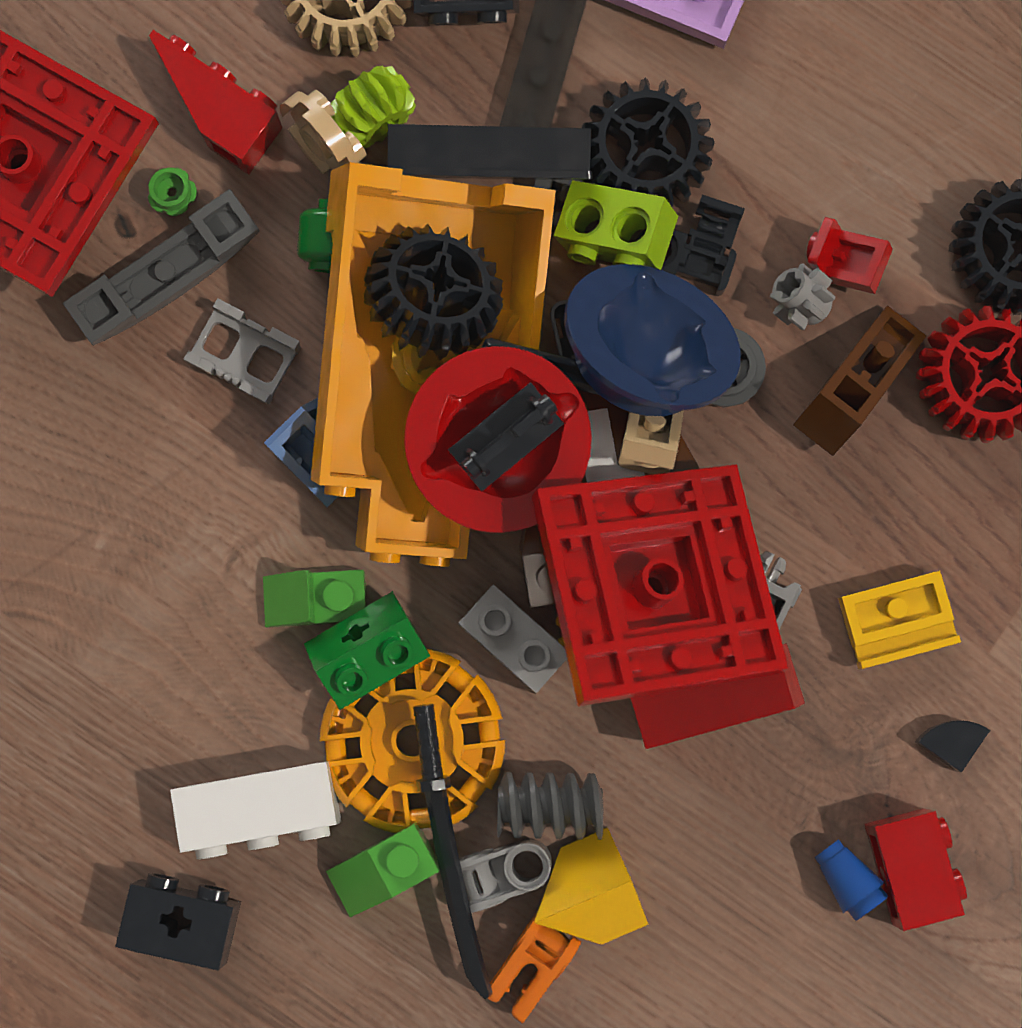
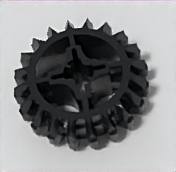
M646 77L640 81L639 91L636 92L633 91L631 85L626 81L620 86V98L607 90L603 94L602 99L604 107L593 105L589 111V117L593 122H585L582 125V128H591L590 171H593L592 175L597 174L592 184L662 196L666 198L672 208L674 204L673 195L683 202L688 201L691 196L689 186L693 188H700L705 178L700 171L710 170L713 161L706 153L713 150L714 139L705 136L710 129L711 123L709 119H696L700 114V103L694 102L685 106L684 101L687 92L684 88L677 91L674 97L667 94L669 84L666 80L659 84L658 91L650 90V83ZM640 114L654 115L651 120L646 122H638L630 118ZM671 124L682 136L686 148V160L676 154L677 148L672 146L666 138ZM657 133L655 147L648 148L645 153L642 152L636 160L638 146H644L648 141L651 142ZM608 134L618 140L617 145L626 152L627 157L621 170L614 164L607 151L606 138ZM646 171H655L663 176L667 173L670 174L657 180L637 179Z
M1016 179L1011 184L1010 189L1004 181H1000L991 188V193L985 189L980 190L973 198L974 204H965L960 210L963 220H957L951 228V232L958 239L953 240L949 244L948 251L962 256L952 264L951 270L955 272L966 271L968 276L960 283L961 288L968 289L974 284L980 290L975 295V303H982L990 296L993 298V312H1000L1009 302L1012 314L1020 315L1022 314V282L1010 280L1006 276L1013 270L1022 271V251L1020 252L1021 254H1018L1010 262L1008 261L1015 251L1012 246L1022 237V223H1015L1006 217L1001 220L995 216L1002 213L1022 215V179ZM983 243H985L994 254L993 265L989 263L985 255Z
M429 224L422 228L419 234L408 226L401 233L400 237L391 234L385 241L384 246L379 247L378 251L374 252L370 262L371 267H368L364 277V286H366L364 304L372 306L369 313L371 316L370 322H384L381 329L382 338L391 335L399 337V351L410 344L417 347L416 350L419 358L426 355L428 350H433L440 361L447 356L449 350L458 356L465 353L469 347L476 349L477 346L482 344L488 333L493 331L498 321L496 318L503 307L502 302L504 298L500 296L503 290V280L494 277L496 274V262L482 261L485 256L484 247L471 249L468 246V234L457 240L451 237L449 226L441 231L440 234H435Z

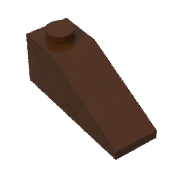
M887 305L814 396L793 426L830 455L834 456L863 424L927 335Z

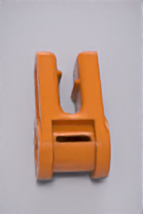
M537 912L524 927L515 941L512 951L490 981L492 995L487 998L495 1003L500 1001L505 992H510L511 984L522 968L527 964L535 965L537 968L536 972L528 984H523L522 992L514 1002L511 1011L512 1016L522 1024L552 982L563 973L581 944V941L575 936L571 935L567 938L557 930L534 923Z

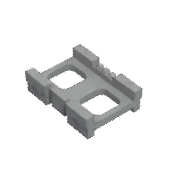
M217 298L213 305L214 311L191 352L188 351L184 360L210 375H217L220 379H225L229 384L233 383L235 387L244 393L270 405L280 382L295 355L301 349L300 341L274 327L268 332L265 327L250 319H246V314L242 310ZM217 324H223L239 333V340L227 359H220L204 350V344ZM260 347H267L283 356V363L271 382H263L248 373V366Z

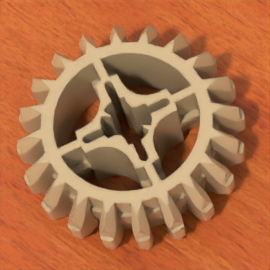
M281 0L283 5L288 6L284 11L286 19L291 24L297 23L295 29L300 38L304 39L311 36L312 46L317 51L329 42L331 54L336 57L342 51L343 46H349L351 55L356 58L360 53L359 45L366 42L368 47L376 52L379 47L377 36L379 35L392 41L395 34L391 24L404 26L406 13L403 9L411 8L413 0H380L367 13L364 6L367 0H355V3L352 0ZM334 14H343L347 16L349 19L339 20L330 18L328 16Z

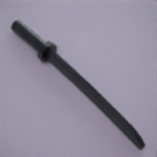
M434 704L413 706L416 722L417 742L420 748V763L422 764V778L416 780L417 791L425 792L437 861L465 975L479 995L487 999L492 995V988L477 938L457 851L446 791L447 788L451 787L450 776L443 775Z

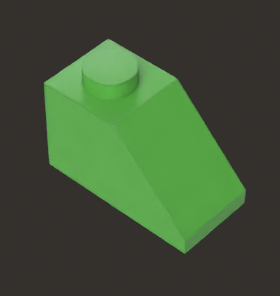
M415 822L328 869L326 873L349 917H352L395 897L438 873L440 869L437 856L423 830Z

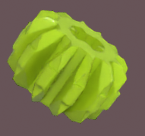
M375 66L370 72L363 71L358 78L348 81V85L336 93L335 100L331 102L335 112L332 119L344 134L347 131L351 132L364 148H368L377 141L382 142L388 136V124H404L408 121L409 115L414 112L416 107L415 97L409 90L411 87L401 74L399 75L393 66Z

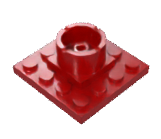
M1 30L0 268L52 298L159 123L153 115Z
M737 464L539 488L533 493L532 500L578 706L780 674L789 669Z

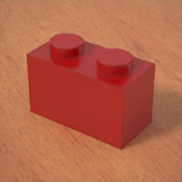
M922 808L864 824L878 875L885 882L881 886L889 896L885 901L893 926L902 931H907L965 915L961 900L967 899V891L960 871L957 868L952 869L947 849L952 848V838L949 827L943 817L938 818L936 811Z

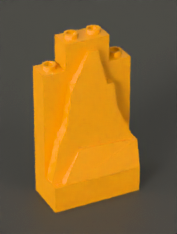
M349 162L331 170L326 232L331 233L333 247L310 480L318 485H325L324 494L332 496L355 497L356 488H361L355 546L364 552H370L369 560L383 563H400L401 555L420 556V564L448 567L450 566L451 558L467 559L470 528L453 522L437 511L420 492L411 475L404 441L407 416L416 394L400 386V381L391 368V345L397 336L391 335L382 338L381 329L384 322H370L371 316L369 313L372 306L364 304V292L366 290L364 277L368 267H371L370 262L374 252L378 251L379 247L384 246L385 241L391 234L400 237L401 233L408 226L419 234L420 230L427 224H429L435 234H440L441 231L449 226L452 238L459 240L468 234V246L471 249L484 247L485 256L482 261L496 262V274L494 277L503 280V290L500 294L504 298L502 302L503 307L496 318L498 321L493 331L488 333L485 339L493 338L539 350L556 190L507 183L489 187L402 175L403 169ZM485 339L483 340L481 345L477 346L476 349L482 348ZM428 350L426 355H423L422 360L419 362L420 366L416 371L429 366H433L436 369L440 367L441 364L437 361V356L433 350Z

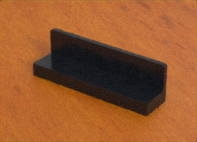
M388 124V167L403 169L402 175L445 178L584 181L592 179L593 171H590L591 128Z

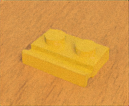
M940 571L838 598L851 646L854 647L858 661L856 662L858 670L961 643L960 636L957 635L953 623L955 619Z

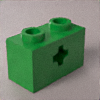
M393 591L304 643L314 671L340 710L430 657L418 632Z

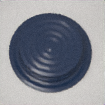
M611 265L597 269L583 277L573 288L567 300L564 323L568 340L574 350L577 366L587 383L600 396L621 409L644 416H668L683 410L697 409L721 398L729 390L737 377L741 363V352L733 326L712 299L697 287L676 275L643 265Z

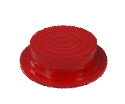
M492 346L462 353L445 362L427 378L411 404L406 420L404 443L411 475L420 492L437 511L466 528L488 533H507L527 529L538 524L532 495L537 489L579 484L582 482L590 460L592 434L584 401L571 380L559 368L543 357L526 350ZM531 382L541 395L546 394L558 408L556 414L564 424L481 492L448 449Z

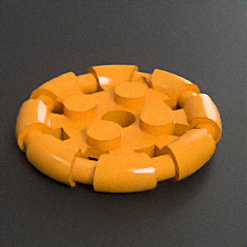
M427 649L430 657L401 673H414L416 689L397 691L395 677L369 692L379 702L371 709L367 717L354 707L361 698L340 710L331 697L323 714L319 742L324 741L326 761H329L336 796L346 808L352 805L365 816L364 822L386 832L397 833L415 822L420 829L431 828L428 808L411 809L408 793H421L417 791L416 780L422 778L419 755L408 756L399 749L397 743L400 731L406 726L415 725L416 723L413 706L434 704L443 775L451 776L458 765L471 774L459 790L453 785L446 789L453 825L468 817L479 807L476 801L487 788L492 790L502 768L506 740H500L498 720L503 719L494 694L478 674L474 678L459 666L462 661L437 650ZM446 682L461 693L452 707L445 699L436 695ZM478 722L480 743L464 745L462 724ZM360 737L362 757L347 759L345 738ZM372 775L388 787L379 800L363 788Z

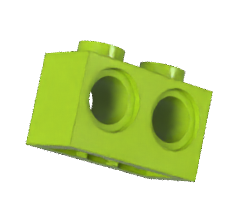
M572 180L554 237L566 249L567 256L570 259L582 264L595 265L597 260L611 262L613 263L612 265H643L661 270L678 215L666 198L662 196ZM600 220L593 231L584 233L586 227L591 222ZM646 229L641 239L629 243L631 236L636 231Z

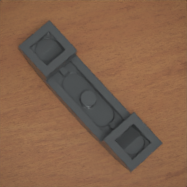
M231 189L190 215L191 223L113 277L108 279L104 274L63 302L67 311L93 346L136 325L185 294L225 264L260 232Z

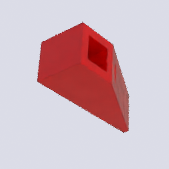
M152 30L149 37L208 148L249 175L283 128L276 111L277 105L275 102L257 89L253 88L248 93L236 85V77L222 65L212 62L208 66L194 57L196 51L178 36L171 35L167 39L155 30Z

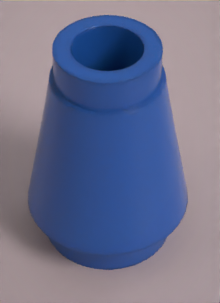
M839 839L814 857L819 863L820 869L842 913L848 911L855 921L889 897L881 887L885 882L847 847L845 848Z

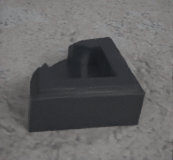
M948 721L928 728L915 742L956 772L962 773L990 730L974 722Z

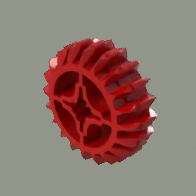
M983 306L977 316L971 309H964L959 313L958 321L952 317L946 318L941 323L942 332L934 330L927 337L932 348H924L919 353V359L929 366L920 368L916 372V378L921 381L930 382L929 386L919 392V397L921 399L934 397L936 404L928 410L931 417H935L941 412L948 416L943 422V430L950 431L958 423L962 424L960 430L961 439L968 440L978 431L981 442L989 443L994 439L996 433L1004 441L1014 436V428L1022 432V380L1013 374L1010 367L1011 358L1014 356L1019 365L1022 378V319L1015 325L1012 324L1011 309L1002 310L996 319L991 306ZM970 338H986L999 344L992 351L983 352L974 346L968 349L960 341ZM996 359L990 368L993 375L988 377L993 380L976 390L982 381L979 374L983 371L979 369ZM950 362L953 363L952 369L960 375L962 380V389L959 395L951 381ZM983 396H989L998 402L1005 400L1012 407L1003 412H986L974 408L973 405Z

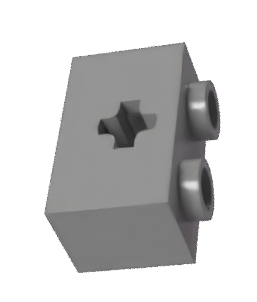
M494 584L458 623L462 629L535 694L567 659L565 648Z

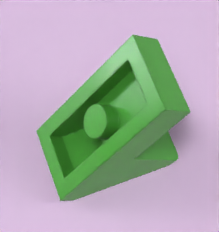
M300 570L263 576L266 628L336 624L367 606L364 570L315 573L309 570Z

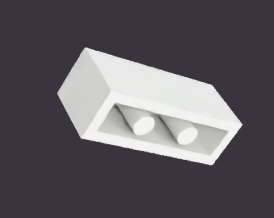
M329 761L170 790L180 853L195 850L196 860L228 854L226 844L247 841L248 850L279 845L278 835L298 832L299 841L330 836L329 826L342 822L338 797L333 788Z

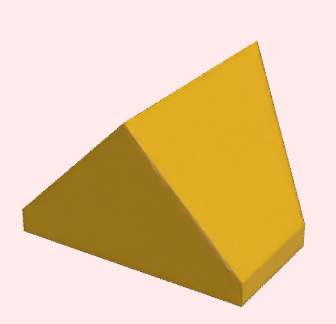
M608 827L603 828L602 840H598L596 832L583 837V839L575 840L560 847L534 923L600 945L648 925L633 882Z

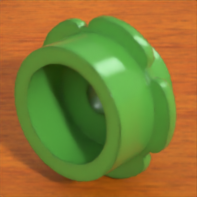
M163 168L152 176L148 184L150 193L148 201L153 209L160 213L165 211L169 216H178L188 210L189 203H193L196 199L197 189L195 183L188 179L189 175L186 171L180 168ZM169 189H176V194L174 196H169Z

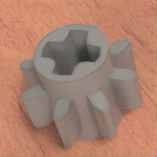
M801 263L798 268L784 271L776 279L773 285V293L770 294V297L779 304L774 309L773 314L786 325L793 323L801 330H805L807 325L820 323L829 314L832 308V301L836 297L827 290L832 279L819 268L812 271L804 263Z

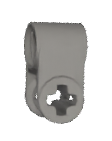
M531 838L522 839L495 849H485L459 858L471 913L493 907L507 901L509 898L538 889L549 878L552 867L551 853L547 846ZM522 851L535 852L543 862V870L535 877H523L514 868L515 856ZM474 870L477 871V874H478V877H479V880H480V883H481V886H482L483 891H481V889H480V886H479V883H478V880H477V877H476V874H475V871H474Z

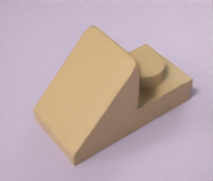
M684 410L668 416H644L629 412L618 460L619 466L649 474L669 473L670 469L673 470Z

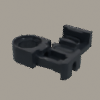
M702 194L695 213L701 216L697 230L690 228L689 234L674 230L669 244L671 256L664 261L661 270L716 287L715 296H721L727 287L737 257L736 251L731 247L745 208ZM704 211L727 218L729 220L727 221L704 213ZM644 229V230L639 234V236H638V238H637L636 241H638L639 239H641V238L643 237V235H644L645 232H646V229ZM688 236L691 237L689 244L686 243ZM726 249L730 250L728 257L724 256Z

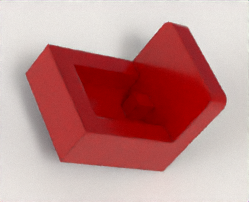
M825 217L819 232H814L809 240L807 259L813 270L819 268L832 279V284L875 294L893 248L887 240L844 231L836 219Z

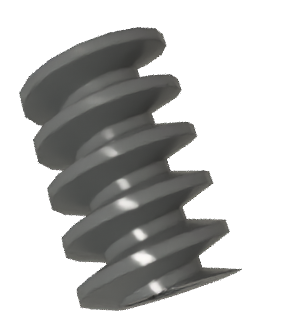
M505 772L498 786L497 838L500 837L505 823H509L514 838H520L526 823H530L535 839L542 838L546 824H551L556 839H562L567 824H572L577 839H583L588 825H593L598 840H602L603 788H600L596 775L588 773L582 788H579L575 774L567 773L562 787H558L554 774L546 772L541 787H537L533 773L525 772L520 787H517L512 772Z

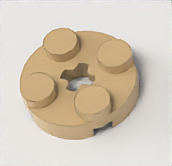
M314 90L309 95L297 91L280 105L282 117L290 112L295 121L288 128L293 139L307 158L323 174L330 168L333 170L349 162L359 163L366 157V151L356 136L349 131L344 134L332 119V116L335 115L334 109L326 97L318 90Z

